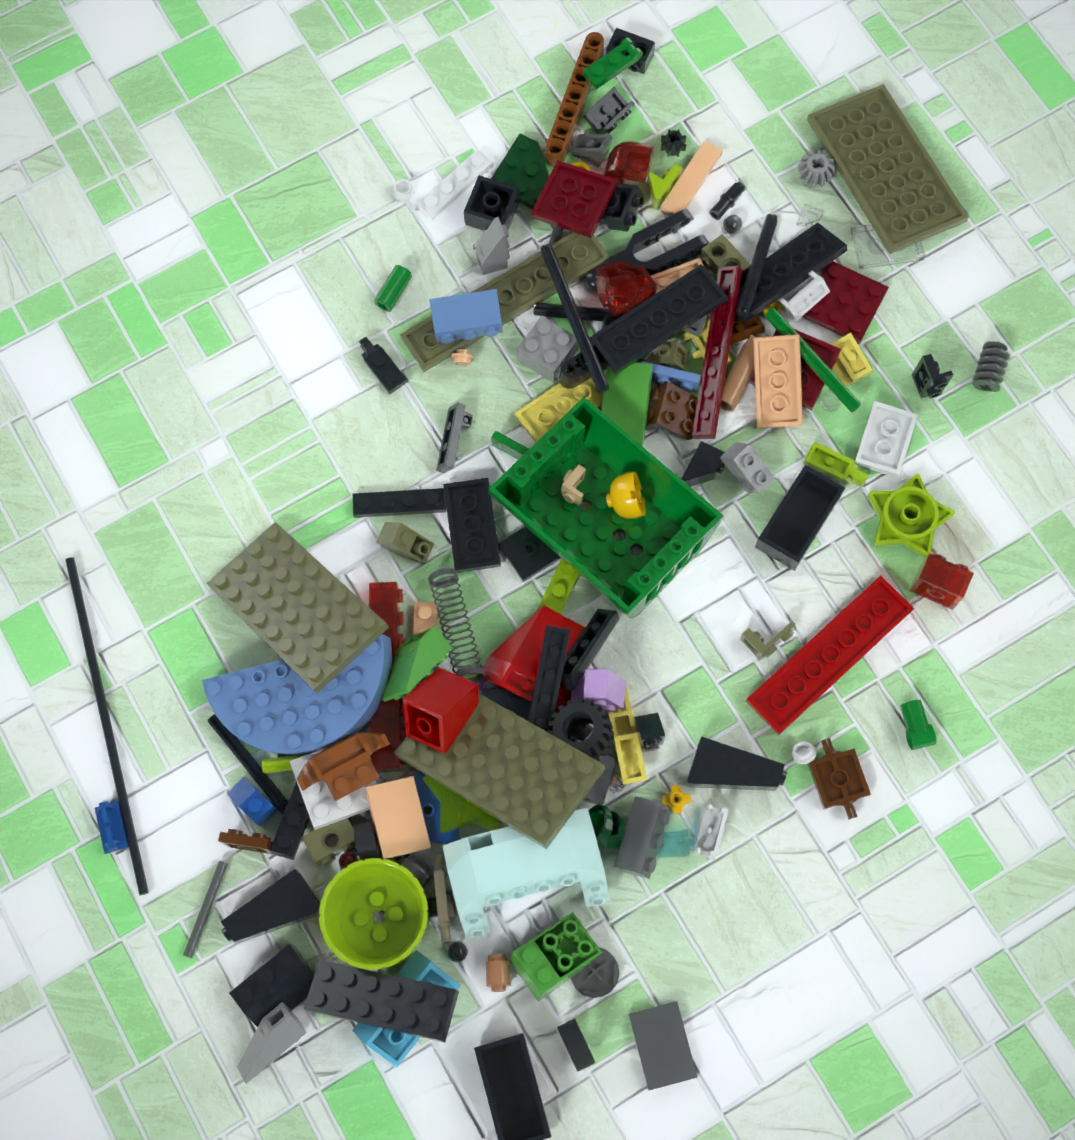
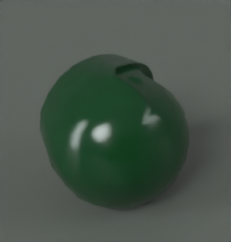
M605 805L593 806L588 812L598 848L600 850H611L619 846L625 834L623 819L616 812L610 811Z

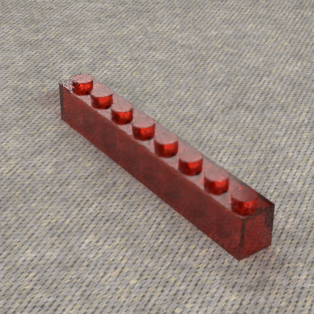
M397 582L369 583V608L385 621L389 627L382 634L390 637L393 663L396 650L404 643V634H400V625H404V612L400 611V603L404 602L403 589H399ZM393 698L385 702L382 699L378 709L371 717V733H385L390 745L380 748L371 754V762L377 773L402 772V765H406V762L394 754L406 738V729L402 727L404 706L401 703V698L398 700Z

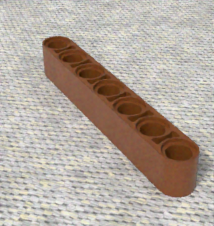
M598 32L589 33L584 40L546 143V160L551 166H555L557 160L565 161L592 85L583 76V70L603 57L604 38Z

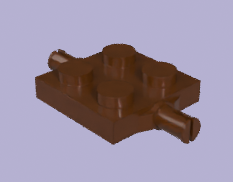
M831 738L824 739L821 743L825 755L808 763L823 810L834 806H844L848 820L857 818L858 815L853 803L858 799L870 796L871 793L855 748L844 752L834 751Z

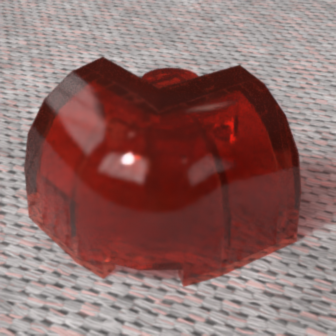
M635 141L619 143L614 146L609 154L603 175L617 179V183L625 184V180L645 183L654 156V145Z
M618 261L597 267L596 287L598 296L603 307H608L613 316L629 312L656 294L657 285L643 266L637 267L626 264V261Z

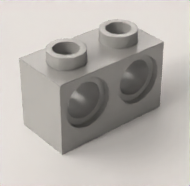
M735 442L720 457L746 492L759 494L775 479L750 444Z

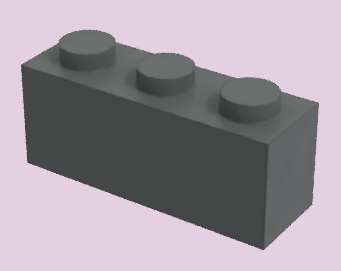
M635 796L615 868L624 873L650 879L651 873L656 868L658 849L663 844L662 834L664 827L670 819L669 807L662 802Z

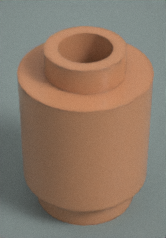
M488 955V961L485 962L486 987L491 988V992H505L506 987L511 986V968L508 955Z

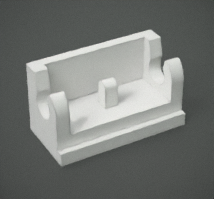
M814 271L808 273L812 277L811 281L803 289H800L788 302L783 298L778 300L782 304V310L795 321L800 319L830 292L824 279Z
M711 804L703 806L690 853L713 860L716 858L729 809L714 808Z

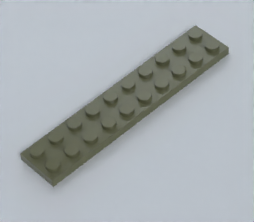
M572 232L552 244L568 286L585 277L590 269L602 264L610 257L594 235L592 238ZM541 251L473 291L497 289L502 326L533 308L534 304L541 303L557 293ZM432 316L400 334L402 341L423 372L451 357L452 353H456L457 349H464L484 337L478 336L472 340L458 339L451 343H437Z

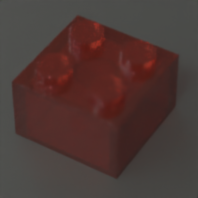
M929 553L920 565L909 591L953 610L964 598L974 572L969 571L965 565L946 561L947 559L942 555Z

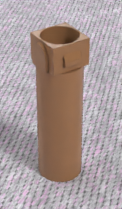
M753 335L742 345L724 381L720 408L725 411L733 412L755 372L753 338L756 337Z

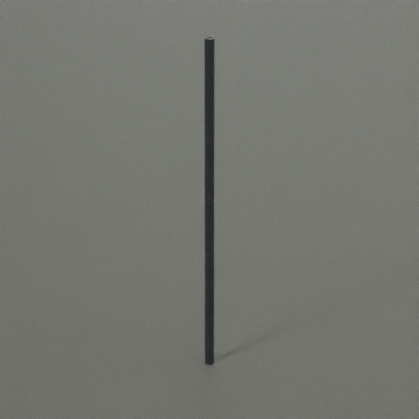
M70 557L65 559L137 888L139 896L149 894L75 558Z

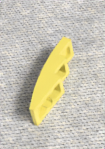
M625 687L624 709H615V712H607L613 726V742L623 785L647 780L638 732L636 731L627 687Z

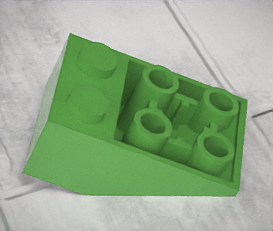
M436 626L410 636L396 650L382 698L384 702L393 698L398 700L404 694H409L418 686L417 683L420 680H425L433 673L432 668L435 665H440L448 658L446 654L453 647Z
M572 912L512 952L510 962L539 1002L562 986L601 955L602 952L574 912Z

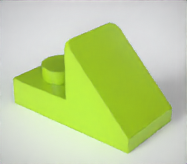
M676 163L671 170L667 169L662 178L650 171L648 172V187L653 207L657 211L682 175V167Z

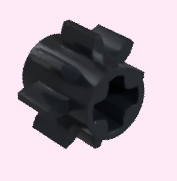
M668 129L667 135L661 136V151L665 150L668 157L675 155L679 157L680 151L686 150V135L682 136L679 129Z

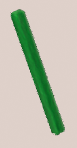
M771 308L766 312L765 318L781 336L799 335L775 308ZM800 336V357L850 412L856 411L860 407L861 402Z

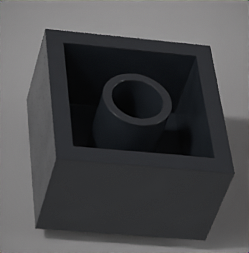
M478 175L463 211L465 225L486 231L493 220L499 217L501 225L505 224L508 231L520 203V188Z

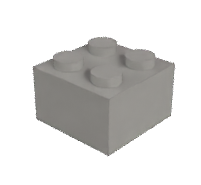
M541 316L517 348V361L555 383L560 375L563 363L575 355L579 345L575 335Z

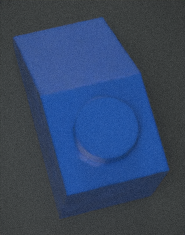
M245 777L227 793L236 805L260 827L278 810Z

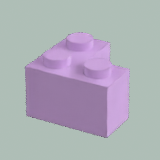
M608 669L586 670L585 675H583L576 688L571 691V700L573 703H576L577 699L581 698L584 703L587 699L592 700L594 705L597 703L605 712H615V709H624L626 681Z

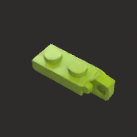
M816 442L813 443L803 464L844 484L850 485L852 482L863 487L868 478V474L858 470L860 466L855 464L856 461Z

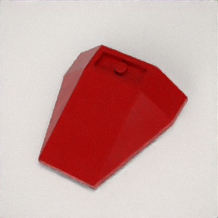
M543 605L489 655L483 666L485 673L483 680L498 688L502 687L531 703L545 626L550 625L570 629L566 656L585 627ZM559 688L556 713L560 711L558 709L559 706L563 705L565 707L568 705L567 701L571 700V691Z

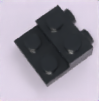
M618 183L599 223L606 224L611 230L628 232L630 226L636 224L637 209L642 208L644 205V195L639 186Z

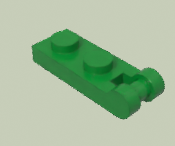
M626 38L618 47L584 69L583 76L597 90L640 60L643 52L633 46L634 43L630 38ZM626 52H628V53L630 54V55H628L627 57H625V56L623 55V54H625Z

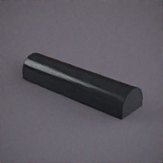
M596 610L565 657L560 683L561 688L569 691L576 688L585 671L618 623L620 617L616 610Z

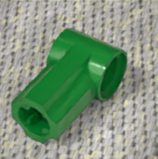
M912 700L901 704L900 708L907 728L906 739L910 749L916 750L936 745L935 731L932 725L928 724L922 701Z

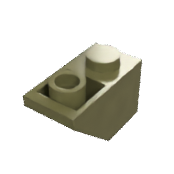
M385 522L376 541L377 544L390 552L421 564H426L434 545L425 537L399 522Z

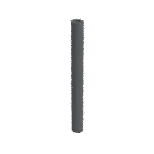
M218 862L183 956L193 958L228 863Z

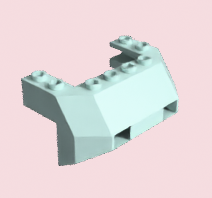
M587 808L574 811L547 849L509 826L443 845L453 895L466 939L479 938L484 934L490 933L484 906H495L500 902L521 899L526 895L538 892L544 893L561 886H571L576 882H580L586 908L600 906L610 901L606 875Z

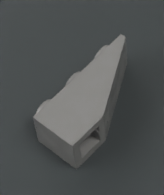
M499 217L493 220L475 246L476 257L483 275L508 268L507 259H510L507 238L509 235L506 225H501Z
M283 1002L262 1018L237 1066L246 1084L307 1033L299 1018Z

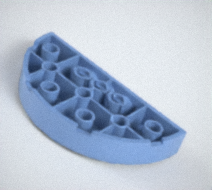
M381 634L318 694L283 660L202 680L204 691L211 708L221 723L245 743L258 749L278 754H311L330 747L360 731L374 715L382 701L389 671L392 666L390 637Z

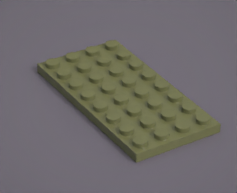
M884 84L808 115V123L829 157L834 159L835 167L889 254L967 222L969 216Z
M276 522L206 583L316 694L389 628L385 621Z
M479 694V704L445 754L410 737H406L394 752L399 759L545 849L550 846L606 769L604 764Z

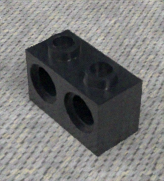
M616 27L606 47V54L618 47L624 39L630 38L634 43L633 46L643 52V56L628 68L633 72L645 74L654 56L655 42ZM626 52V53L623 54V55H624L625 57H627V56L630 55V54H629L628 52Z

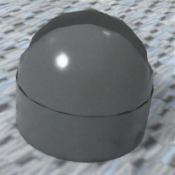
M734 214L724 219L723 227L728 233L734 234L740 230L743 222L741 217Z

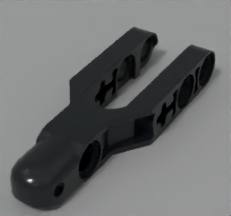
M683 209L634 233L625 250L607 258L602 264L590 269L586 273L585 285L592 292L598 293L634 276L648 277L701 255L702 248L709 244V241L705 235H699L647 262H642L635 258V253L659 242V239L671 233H677L679 229L694 220L689 209Z

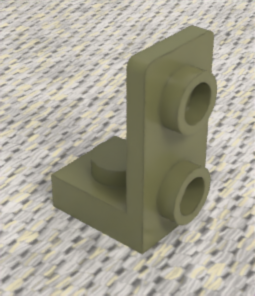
M677 340L668 341L635 363L669 364L674 369L687 371L689 351Z
M793 621L789 623L766 645L763 643L764 639L757 631L753 632L750 628L742 633L740 640L758 659H761L764 655L768 658L777 650L776 644L781 640L785 643L794 635L792 630L796 624Z

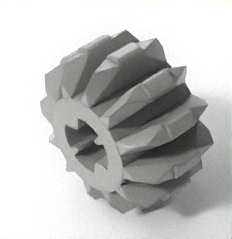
M820 149L816 154L810 151L808 156L803 155L798 165L799 179H805V185L811 183L813 189L817 184L823 187L826 182L829 183L832 180V175L835 173L834 159H828V153L822 155Z

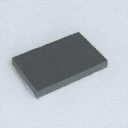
M677 1001L629 1014L648 1091L698 1078Z

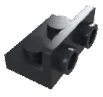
M932 354L922 356L912 373V378L920 398H936L940 396L953 377L952 371L939 374V364L937 361H934Z

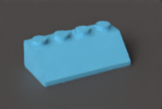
M417 949L396 975L456 990L461 987ZM357 1023L352 1030L368 1047L395 1067L399 1066L421 1038Z

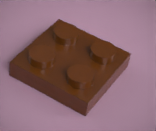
M228 829L227 833L220 832L218 842L228 848L270 854V848L273 843L271 838L265 834L252 833L251 837L243 833V831Z

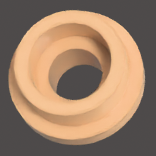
M457 349L456 353H452L451 358H453L454 364L471 365L474 355L470 354L469 350Z

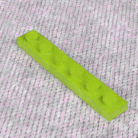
M589 502L584 511H589L592 508ZM562 558L536 612L545 605L561 614L580 574Z

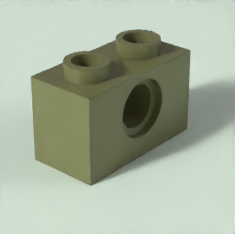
M349 817L302 836L309 853L317 865H328L336 860L335 856L343 851L344 853L351 852L356 849L354 826ZM331 835H337L339 839L334 847L327 846V839Z

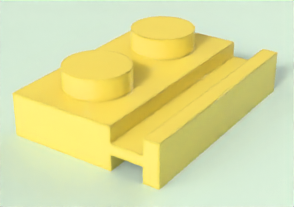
M851 333L831 344L841 349L833 370L846 387L873 373V369Z

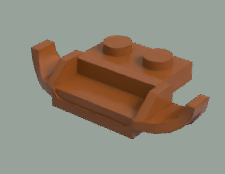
M364 732L353 734L311 756L300 771L297 781L302 791L318 781L324 780L334 801H337L380 778L369 755L380 748L390 745L385 733Z

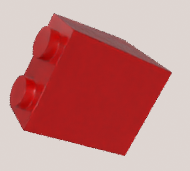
M439 667L403 698L406 736L445 754L479 704L478 684Z

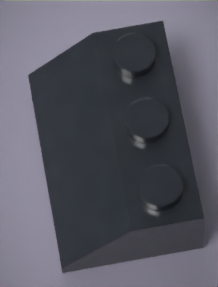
M288 944L229 992V994L242 1012L258 1027L262 1018L281 1002L293 1011L308 997L315 972L297 948L292 944Z

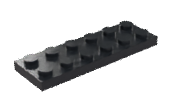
M818 222L766 258L749 315L746 318L740 317L739 319L746 323L810 278L809 272L814 271L817 273L847 251V244ZM748 271L744 273L740 279L736 309L747 278Z
M700 264L592 335L590 340L616 375L727 302L728 297L704 266Z
M319 959L304 1009L309 1012L445 1043L459 991Z

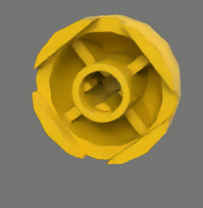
M636 472L619 475L613 480L610 486V493L606 494L609 508L613 507L619 516L626 519L640 518L645 516L646 513L645 500L641 496L640 491L642 486Z

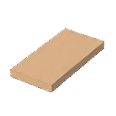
M800 335L753 338L757 429L803 426Z

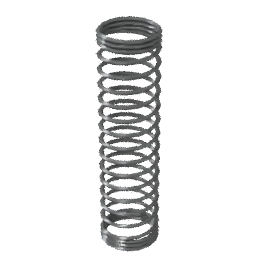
M453 568L439 569L429 575L428 581L433 592L432 596L435 599L434 603L437 605L436 611L438 612V618H440V625H442L441 630L444 632L443 636L446 640L452 641L449 643L450 645L459 640L473 638L469 643L459 646L451 645L453 649L449 651L448 657L451 659L450 664L453 666L452 672L460 677L480 673L467 679L477 683L484 678L485 673L482 668L483 665L479 664L481 658L477 657L479 651L475 650L477 644L473 643L475 637L471 636L473 634V631L470 630L472 625L468 623L470 618L466 616L468 613L464 609L466 604L462 603L464 597L461 596L462 590H459L461 585L457 583L459 580L458 574ZM454 574V576H446L438 579L437 581H432L433 579L441 575ZM454 584L459 586L456 589H450L442 593L436 592L440 588L450 587ZM460 591V594L457 596L438 599L441 595ZM462 598L460 602L451 603L446 606L440 605L444 601ZM459 604L464 605V607L461 609L452 610L450 612H441L445 608L454 607ZM460 611L466 612L462 616H456L451 619H444V617L448 614H454ZM461 618L468 619L465 622L457 623L455 625H445L450 621L458 620ZM464 624L469 625L467 629L459 630L456 632H447L449 629L454 627H459ZM466 631L471 632V634L468 636L460 637L457 639H449L454 634H459ZM475 645L471 650L453 652L460 647ZM477 652V654H475L472 657H467L464 659H455L457 656L461 654ZM478 659V661L473 664H469L466 666H456L457 664L466 660Z

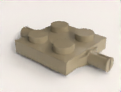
M443 855L433 856L438 923H440L438 925L441 932V942L452 941L450 926L453 925V919L457 918L456 905L450 898L453 890L450 878L446 870H444Z

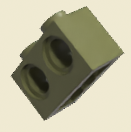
M723 234L702 248L700 258L702 264L706 269H710L716 279L719 267L739 265L742 268L741 276L749 271V262ZM712 254H719L721 256L715 257Z

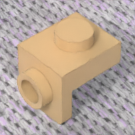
M580 465L574 471L570 469L567 472L561 488L563 498L577 506H580L583 500V493L578 491L577 487L584 480L586 469Z

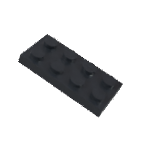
M489 478L443 484L454 568L457 573L501 567L492 499L488 492L490 487Z

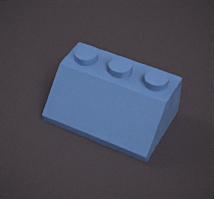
M497 289L429 299L437 343H451L458 339L472 340L484 335L492 337L498 335V333H503Z

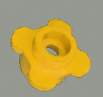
M673 785L668 795L662 797V803L668 805L674 814H680L685 804L691 802V796L682 792L678 785ZM675 797H677V798L679 799L678 802H675V801H674V798H675Z

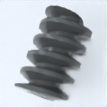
M988 341L982 347L983 351L977 363L978 366L973 376L972 385L982 391L998 392L1001 388L999 384L1003 382L1001 376L1005 374V369L1003 368L1007 367L1008 363L1006 360H1009L1010 354L1007 352L1008 348L1004 343Z

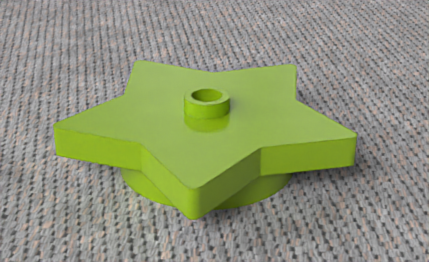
M918 473L897 490L870 491L867 495L879 518L874 546L903 544L926 559L931 555L934 531L955 514L954 510L934 500L927 492Z

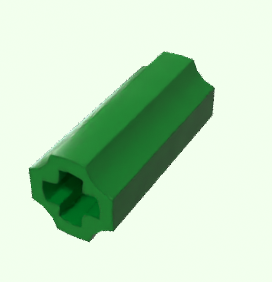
M395 265L374 299L377 307L386 312H391L412 278L411 272L407 268Z

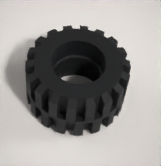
M582 698L577 699L576 703H573L572 700L567 701L568 705L565 707L563 705L559 706V713L554 712L552 715L554 721L549 722L551 731H548V733L593 759L601 761L599 757L608 754L607 747L612 748L613 742L611 739H614L613 726L605 711L597 703L594 705L592 700L587 699L584 703ZM582 723L594 725L592 734L586 740L581 742L570 741L571 731L577 725Z

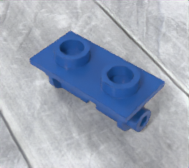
M108 801L99 803V806L94 808L104 854L128 848L119 802L108 803Z

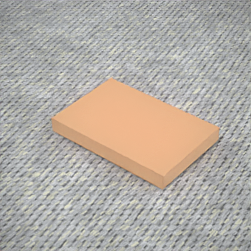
M414 776L365 788L382 860L431 848Z

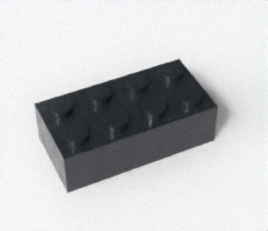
M805 464L759 536L755 548L795 571L840 500L845 487Z
M524 1033L474 1047L498 1140H544L551 1138L552 1134Z

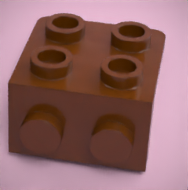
M670 382L653 387L649 396L645 430L651 431L662 427L685 440L693 439L692 431L698 397Z

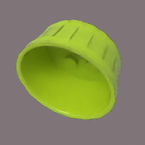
M381 858L360 860L339 871L327 885L319 908L320 929L330 950H333V953L339 959L348 962L349 965L369 970L393 966L409 956L421 941L428 920L427 899L417 878H414V875L402 865L399 866L396 862L386 859L381 860ZM383 910L385 912L383 915L386 919L385 922L379 921L375 924L373 922L375 919L372 915L373 912L379 913Z

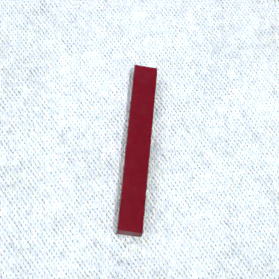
M739 265L719 267L716 283L727 295L728 301L711 313L692 431L694 439L716 438L742 268Z

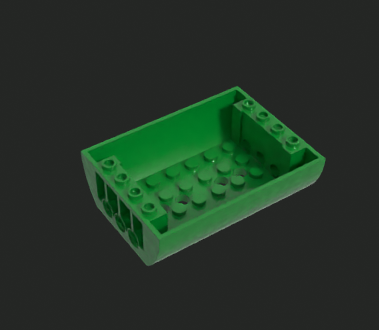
M585 397L574 405L488 488L489 494L630 619L640 615L701 552L724 516ZM578 465L586 469L585 478L577 487V490L583 493L582 502H589L592 505L589 511H582L576 504L567 502L561 494L565 475L570 469L574 471ZM628 472L637 473L642 486V490H640L641 496L645 500V516L636 519H626L619 516L613 507L609 508L606 494L610 493V486L613 480L619 475ZM617 531L622 532L625 535V539L617 541L613 538V533ZM634 546L640 547L643 553L640 556H634L631 554L630 548Z

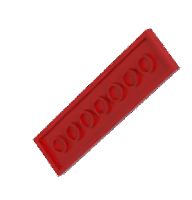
M880 575L746 699V702L780 735L915 608Z

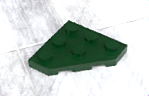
M519 133L491 177L493 180L519 187L520 203L531 209L534 208L549 178L539 143Z

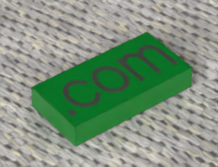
M495 431L491 437L492 446L516 459L522 457L529 450V448L498 431Z

